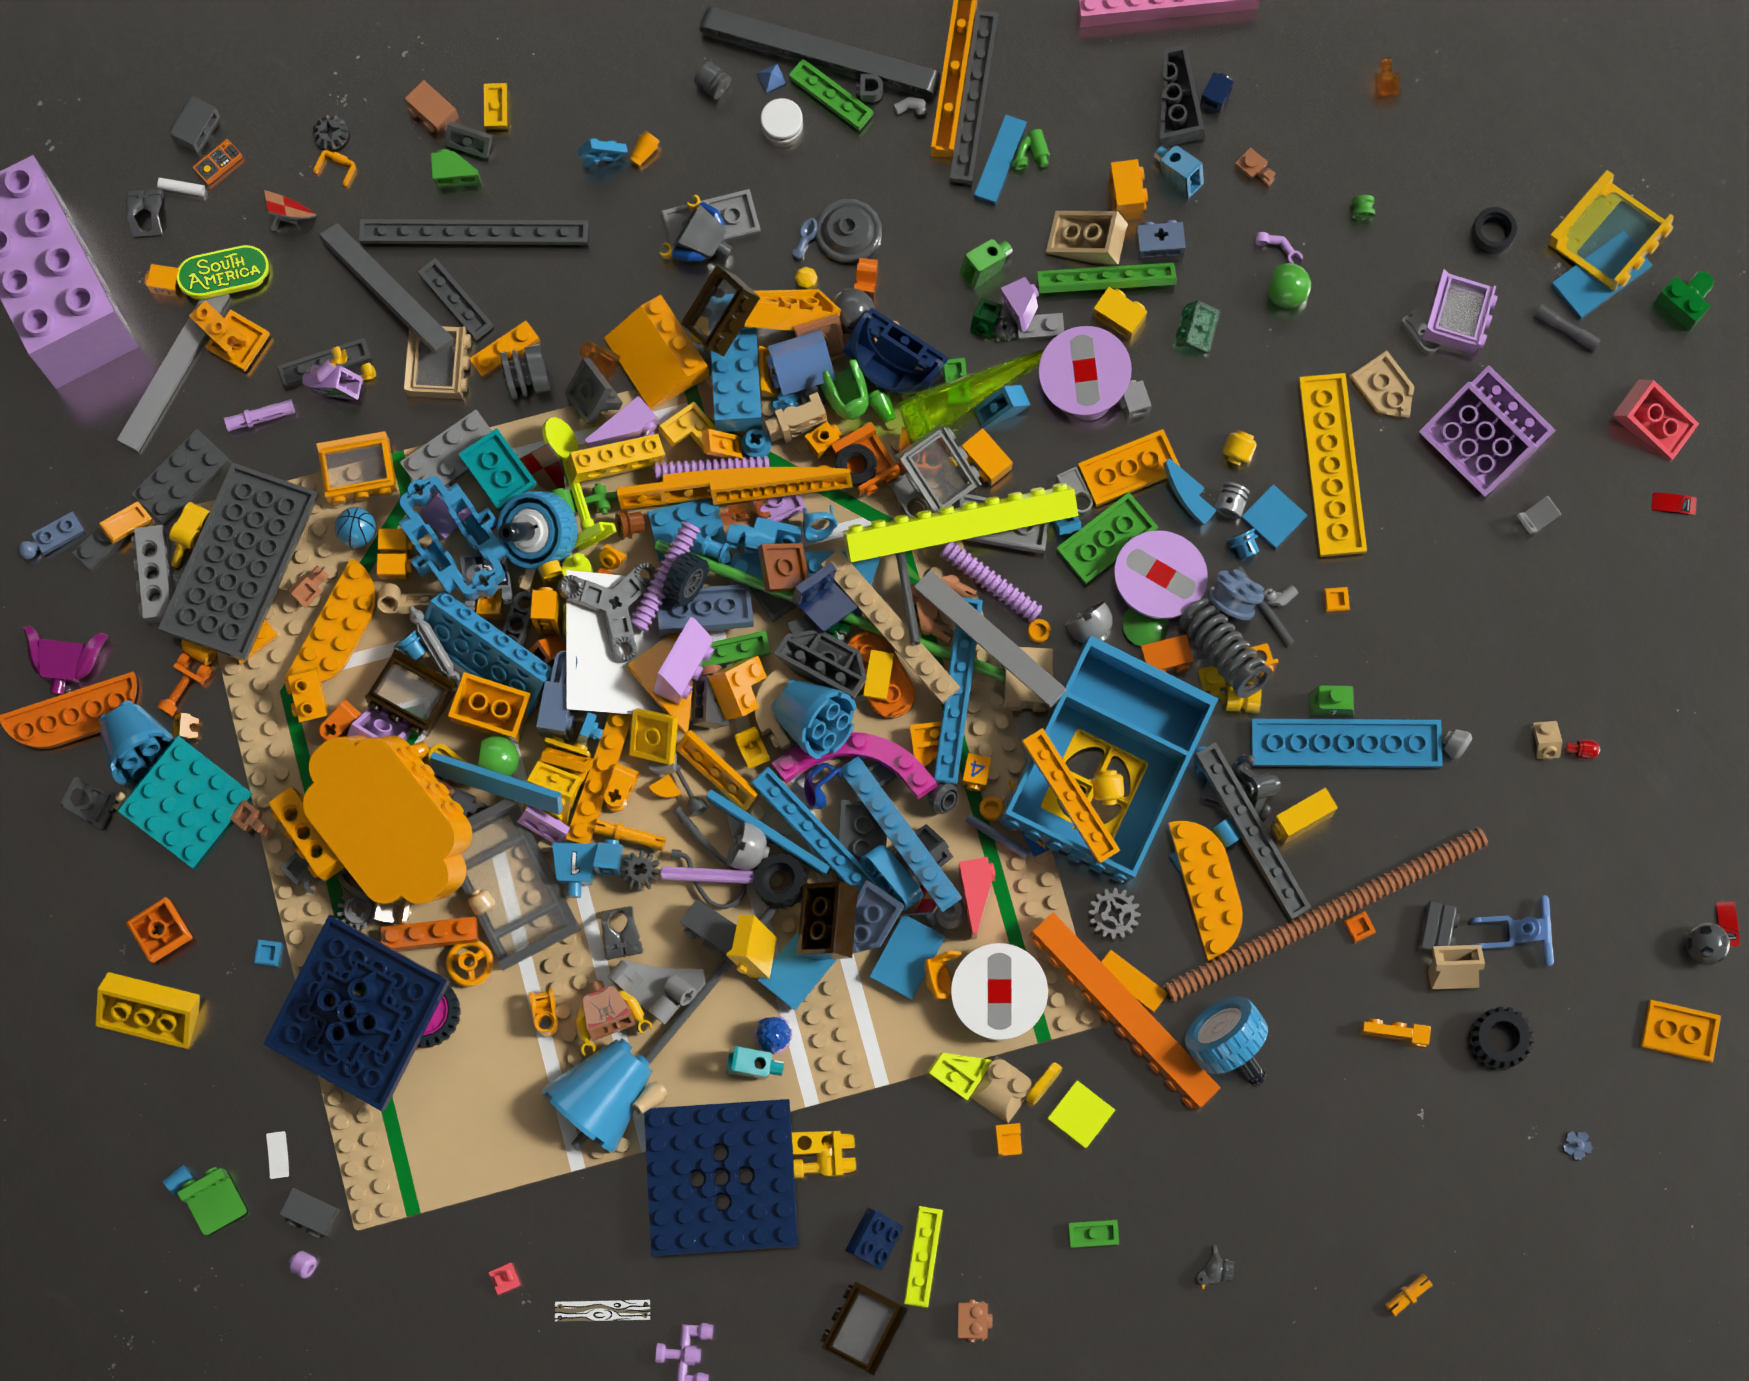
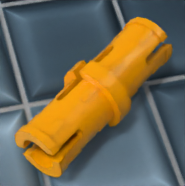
M1423 1273L1408 1287L1404 1286L1401 1288L1402 1292L1385 1304L1388 1310L1396 1304L1398 1305L1390 1312L1393 1316L1396 1317L1410 1303L1414 1304L1417 1302L1416 1298L1433 1286L1430 1280L1420 1286L1427 1279Z

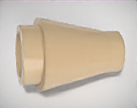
M657 1081L649 1083L636 1101L632 1103L633 1110L638 1115H642L650 1108L665 1102V1098L668 1096L666 1089Z

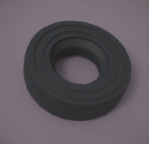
M851 444L838 453L835 460V468L848 469L847 462L853 457L863 459L865 462L864 470L860 473L850 472L852 486H860L874 477L877 470V460L874 453L868 447L861 444Z

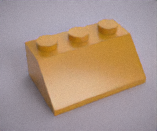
M464 672L448 717L453 723L519 743L527 720L531 693Z

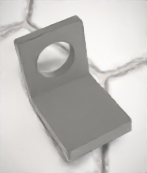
M1546 496L1526 512L1518 513L1516 516L1529 534L1539 532L1559 517L1561 513L1550 497Z

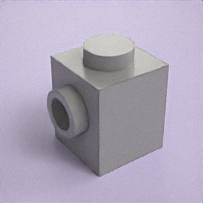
M1131 380L1125 394L1118 401L1120 408L1125 409L1128 419L1150 413L1152 406L1143 380L1138 382Z

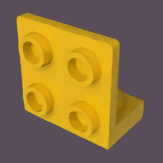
M538 761L527 782L561 793L563 810L559 815L545 810L542 811L567 825L571 802L581 785L582 778ZM523 804L522 810L524 811L528 805Z

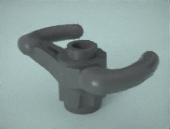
M1243 754L1235 760L1233 772L1244 781L1245 793L1250 797L1251 804L1261 821L1264 822L1270 814L1271 807L1269 805L1263 806L1267 797L1275 796L1280 791V781L1275 774L1270 775L1266 773L1259 775L1243 767L1244 763L1253 764L1255 762L1254 756Z

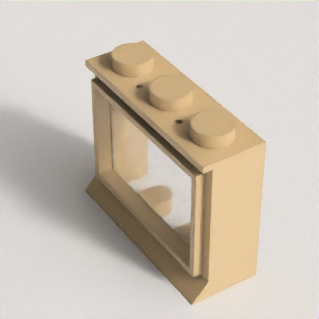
M442 326L454 338V344L437 355L409 329L404 390L407 397L463 399V392H467L468 387L467 378H464L465 370H469V356H466L467 348L471 347V334H468L465 326Z

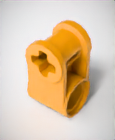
M618 763L614 766L608 786L604 792V799L609 810L619 812L625 808L630 794L637 783L639 771ZM616 795H619L620 800L616 799L615 802H612L611 797L615 798Z
M549 988L546 992L535 994L533 991L529 992L535 1028L545 1037L554 1035L558 1029V1020L553 988ZM544 1019L552 1020V1025L549 1029L540 1028V1024Z

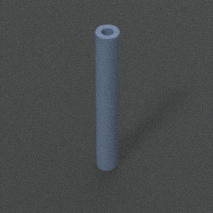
M971 814L967 816L965 822L1024 859L1029 855L1030 851L975 816Z

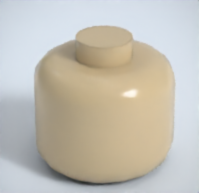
M476 889L468 899V904L476 915L483 914L495 905V901L487 889L481 891Z

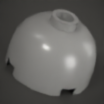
M1102 601L1088 607L1087 611L1082 614L1078 613L1069 619L1065 625L1070 635L1078 642L1084 643L1090 635L1104 641L1107 639L1106 633L1112 627L1113 616L1108 605Z
M742 821L733 836L735 842L733 846L730 845L727 865L739 870H750L757 867L761 860L768 857L770 848L766 846L767 839L760 828Z

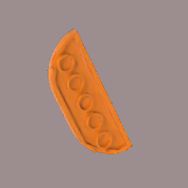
M133 671L1 714L0 723L4 730L17 742L37 749L58 747L100 733L99 719L102 715L118 708L124 701H131L134 704L137 693L136 674Z

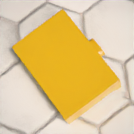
M739 915L733 946L726 956L738 966L737 970L740 973L746 974L750 978H770L777 937L755 915Z

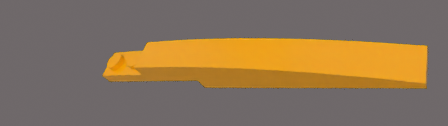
M751 467L663 475V482L617 488V496L620 508L623 510L712 498L714 505L852 488L853 486L850 469Z

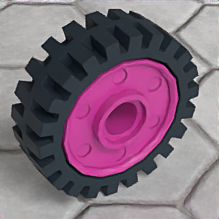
M449 985L417 1046L419 1048H430L442 1044L443 1041L450 1038V1035L455 1032L457 1024H459V1016L461 1014L460 1003Z

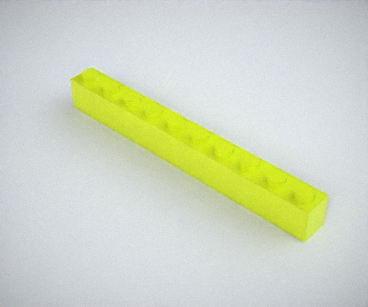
M1058 483L1053 485L1052 489L1034 488L1030 490V493L1014 492L1008 494L1007 498L999 499V497H989L983 503L976 504V501L963 503V507L945 506L941 507L940 511L933 513L930 510L920 511L917 513V516L909 518L908 515H900L894 517V521L889 522L875 520L871 522V525L862 527V524L851 525L848 527V530L843 531L847 559L850 562H856L1078 516L1075 490L1067 485V483Z

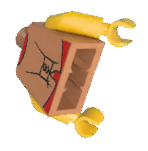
M601 980L590 984L591 994L583 997V1005L579 1008L576 1018L580 1040L584 1043L581 1047V1052L584 1056H587L585 1051L587 1045L592 1046L593 1053L597 1051L596 1045L590 1041V1038L596 1041L636 1025L635 1020L638 1021L637 1029L641 1034H644L640 1028L642 1023H647L652 1030V1023L644 1019L643 1016L645 1014L635 997L624 990L618 991L614 985L605 988Z

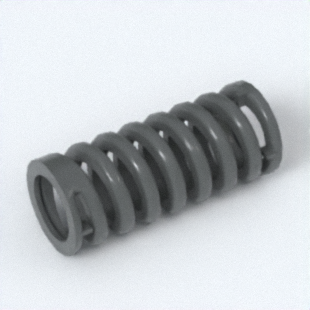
M1209 598L1201 599L1192 604L1182 614L1179 620L1180 628L1185 633H1188L1190 640L1195 642L1196 647L1210 660L1211 665L1217 668L1218 673L1225 677V681L1232 686L1234 692L1240 698H1246L1257 693L1270 680L1272 669L1266 666L1262 658H1257V651L1250 649V643L1247 640H1242V634L1239 631H1235L1234 624L1227 623V616L1220 614V609ZM1203 606H1207L1205 609L1199 612L1195 618L1192 617L1193 613L1197 609ZM1261 672H1264L1263 676H1258ZM1255 677L1259 679L1254 684L1244 687L1246 683L1250 682Z

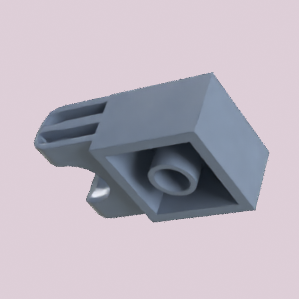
M563 650L555 657L551 680L545 681L536 727L542 737L551 738L552 736H557L565 741H569L570 735H574L576 728L574 712L579 710L567 709L566 650Z

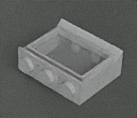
M937 425L893 456L896 461L902 463L906 470L905 475L915 483L919 490L917 492L918 495L927 502L931 513L940 511L941 507L952 505L974 488L981 485L978 479L980 477L979 472L973 465H969L966 460L968 455L961 446L958 447L954 442L956 438L949 427L946 428L941 425Z

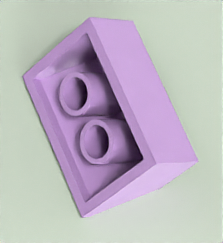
M690 617L660 668L654 687V693L677 705L680 704L683 698L687 700L693 688L690 686L693 679H699L704 669L701 665L704 660L708 662L714 652V649L711 648L713 638L695 618Z

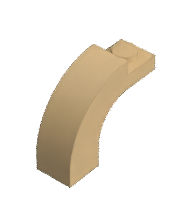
M785 664L773 671L763 681L756 696L759 708L755 710L757 726L762 737L771 732L769 738L775 748L780 747L782 751L790 748L791 744L777 722L771 706L785 689L788 681H796Z

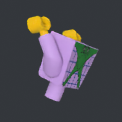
M337 346L331 350L333 359H328L323 365H312L310 373L306 372L302 377L304 386H308L324 396L358 400L361 385L364 384L363 381L374 379L376 371L374 366H371V363H366L360 367L361 375L336 365L347 362L346 350L343 349L341 351L340 347Z

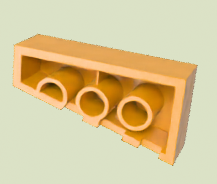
M819 289L759 290L754 292L760 299L743 326L746 328L756 327L794 331L793 326L834 314L840 316L841 309Z

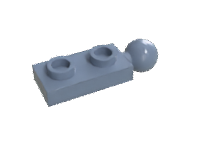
M72 511L33 532L32 536L35 541L22 542L18 546V554L21 558L29 560L40 549L43 555H46L85 534V531Z

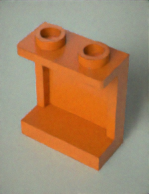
M872 422L831 444V451L835 458L843 448L851 444L864 445L874 453L877 460V470L874 477L860 486H853L859 497L875 493L878 490L877 487L884 483L888 485L898 479V475H900L899 466L895 465L880 441ZM853 457L847 462V468L852 473H860L865 468V462L859 457Z

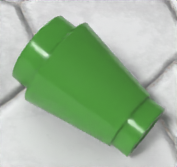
M880 388L868 395V404L880 419L883 420L884 424L896 418L888 391L885 392L883 388Z

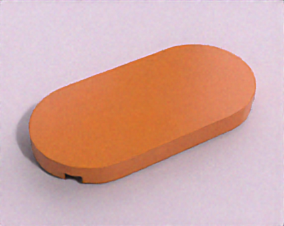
M863 631L854 635L848 645L860 651L866 676L871 650L894 653L887 701L866 698L870 706L878 715L885 718L893 719L905 715L914 704L915 688L892 646L883 636L870 631ZM864 684L863 687L861 688V690H862L863 693H864L865 684Z

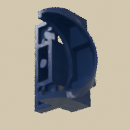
M873 308L862 316L842 353L857 361L863 374L872 383L880 388L892 391L896 395L907 394L919 403L929 391L934 380L949 359V357ZM872 337H874L875 339H877L876 344H875L874 341L872 340ZM917 366H918V367H920V368L923 369V370H915V369H916Z

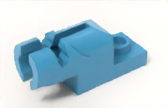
M757 517L754 528L748 525L731 524L726 541L730 544V549L738 550V548L743 546L744 552L759 554L758 546L761 544L801 543L803 527Z

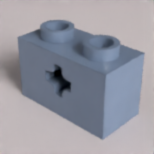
M1168 220L1161 224L1144 222L1141 225H1137L1138 259L1184 256L1186 245L1183 222Z

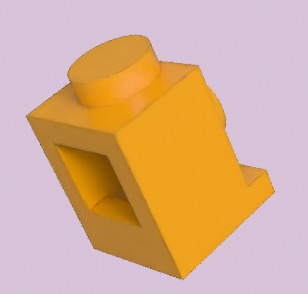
M826 421L811 433L804 435L805 443L819 460L831 452V444L840 440L839 436L842 433L835 424L830 425ZM825 433L828 434L829 437L823 440L820 438Z

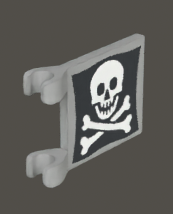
M475 553L460 556L462 576L467 586L473 583V577L477 572L493 569L492 565L489 566L481 554ZM504 556L498 561L504 569L505 579L497 585L496 592L502 591L504 605L508 606L513 603L508 557ZM486 581L482 582L485 587L489 585ZM464 596L465 605L471 610L476 611L475 600H467Z

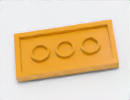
M1162 429L1078 463V468L1092 495L1095 506L1098 507L1120 498L1128 492L1132 493L1167 479L1163 466L1165 459L1170 458L1179 467L1180 465Z

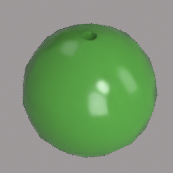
M1283 263L1276 266L1271 279L1268 297L1274 304L1282 308L1300 306L1307 300L1311 291L1309 274L1301 266L1294 263Z
M491 736L481 740L477 766L511 777L516 772L519 763V753L515 745L508 739L500 736Z

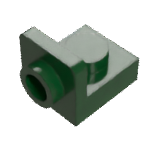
M981 298L972 316L970 332L991 338L1003 305Z

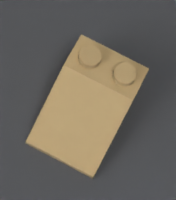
M1055 211L1046 253L1097 265H1118L1128 223L1118 211Z

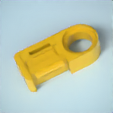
M553 560L539 566V575L543 585L559 581L563 578V571L559 560Z

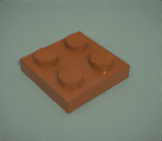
M803 543L761 544L758 546L766 592L794 591L797 585L809 578Z

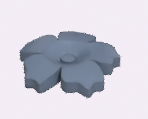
M1573 1131L1567 1133L1565 1141L1568 1144L1563 1145L1564 1152L1568 1155L1573 1154L1574 1160L1579 1161L1585 1157V1153H1592L1594 1148L1591 1146V1142H1586L1589 1138L1586 1132H1578L1577 1135Z

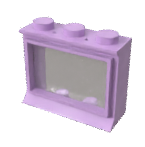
M1443 269L1437 283L1438 288L1433 298V307L1429 313L1428 324L1422 339L1475 355L1479 347H1484L1487 335L1483 333L1485 328H1489L1492 320V315H1489L1490 308L1494 309L1498 296L1494 295L1496 286L1491 287L1449 274Z

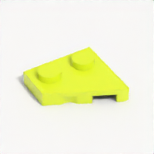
M940 1052L927 1073L963 1099L968 1100L993 1061Z

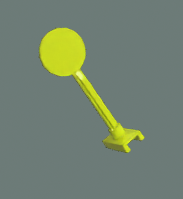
M556 417L549 418L542 427L543 439L546 444H550L558 458L563 462L581 520L582 532L577 534L574 548L579 546L580 551H585L617 531L614 523L598 522L594 524L593 519L590 517L580 483H571L565 464L570 452L578 451L579 449L577 438L570 426L562 419Z

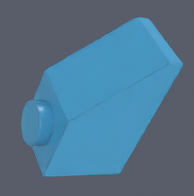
M1022 385L1002 387L973 409L981 427L986 429L1016 416L1031 404Z
M606 839L604 843L598 842L593 862V868L597 875L621 877L620 868L623 863L624 847L619 844V841Z

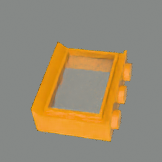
M385 431L316 443L325 498L328 503L341 505L346 503V500L355 499L356 501H363L369 499V496L374 495L386 497L390 496L392 492L397 491L390 441Z

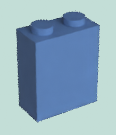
M821 330L768 346L770 355L766 356L770 370L774 369L775 374L771 375L775 389L780 387L783 396L823 384L822 373L826 370L829 371L832 380H836L826 341Z

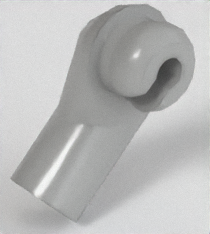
M908 97L893 104L897 115L909 109H915L918 115H922L928 110L926 107L927 103L920 98Z

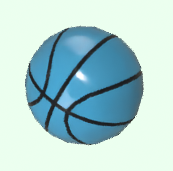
M350 507L339 514L335 522V532L337 538L344 545L360 548L367 545L373 539L376 533V522L372 514L360 507Z

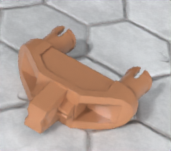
M949 575L940 578L961 597L975 598L977 590L960 583V579L957 576ZM910 583L921 633L928 636L931 634L949 644L955 631L937 622L940 610L915 589L914 584Z

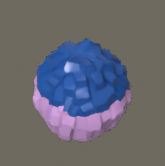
M781 1016L776 1018L766 1017L757 1022L758 1026L756 1027L754 1038H756L759 1049L774 1055L784 1052V1049L789 1047L792 1039V1029L789 1028V1023Z

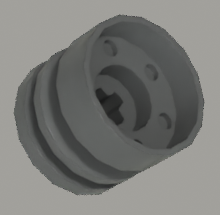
M539 343L524 347V358H520L516 349H513L514 360L509 361L507 351L501 352V372L505 387L511 394L512 399L518 398L516 389L518 387H521L523 397L527 396V385L530 384L536 394L551 390Z

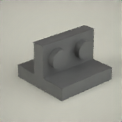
M583 358L564 394L585 423L594 424L601 410H619L623 402L590 358Z
M927 824L915 832L940 867L953 858V855L948 850L949 846L946 841ZM893 849L891 853L919 885L921 882L897 849Z

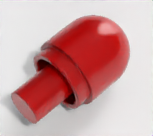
M1581 739L1577 743H1567L1566 752L1576 753V756L1580 758L1594 759L1600 753V746L1593 740Z

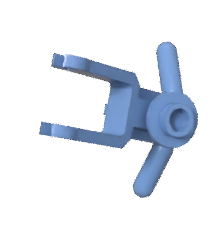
M1543 895L1540 897L1541 919L1525 917L1522 920H1513L1509 916L1470 918L1471 924L1508 922L1510 933L1509 942L1478 943L1472 945H1481L1482 950L1512 948L1515 943L1542 941L1544 964L1552 966L1554 958L1548 896Z

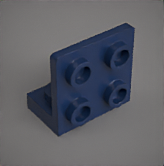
M831 562L797 585L792 598V602L822 633L832 628L857 609L855 602L835 582L834 577L837 568Z

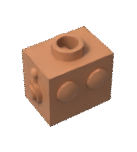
M975 1300L958 1303L957 1339H966L967 1342L984 1341L987 1339L988 1329H992V1314H988V1303L984 1301L975 1302Z

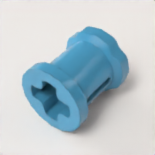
M707 535L702 544L700 555H708L718 559L719 563H723L730 544H722L712 540L711 536Z

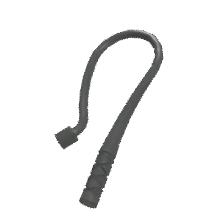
M680 806L673 811L684 827L688 829V832L703 847L730 869L739 870L727 865V859L708 842ZM672 849L671 859L681 860V858H684L688 868H693L691 858L687 854L683 853L682 850ZM694 882L702 898L709 905L719 909L735 907L746 894L747 884H742L741 893L735 901L729 904H717L707 896L699 882Z

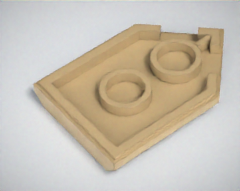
M1385 351L1349 376L1377 413L1410 418L1414 385L1388 351Z

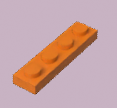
M476 916L381 927V943L395 951L478 942Z

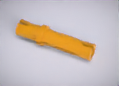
M600 819L596 821L597 825H595L594 834L611 837L617 841L622 840L649 847L661 852L664 850L667 839L665 836L625 827L623 823L614 824Z

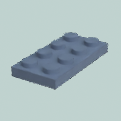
M745 584L703 587L697 597L688 605L680 606L668 598H662L661 601L663 603L658 606L659 635L681 633L690 617L695 618L706 631L754 627L750 586Z

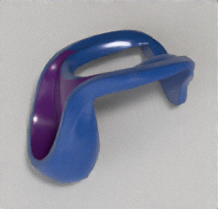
M821 763L807 774L804 781L806 800L811 808L822 809L826 806L827 799L821 786L835 775L841 779L842 774L839 768H835L828 763ZM825 767L830 770L823 779L816 783L812 782L813 778Z

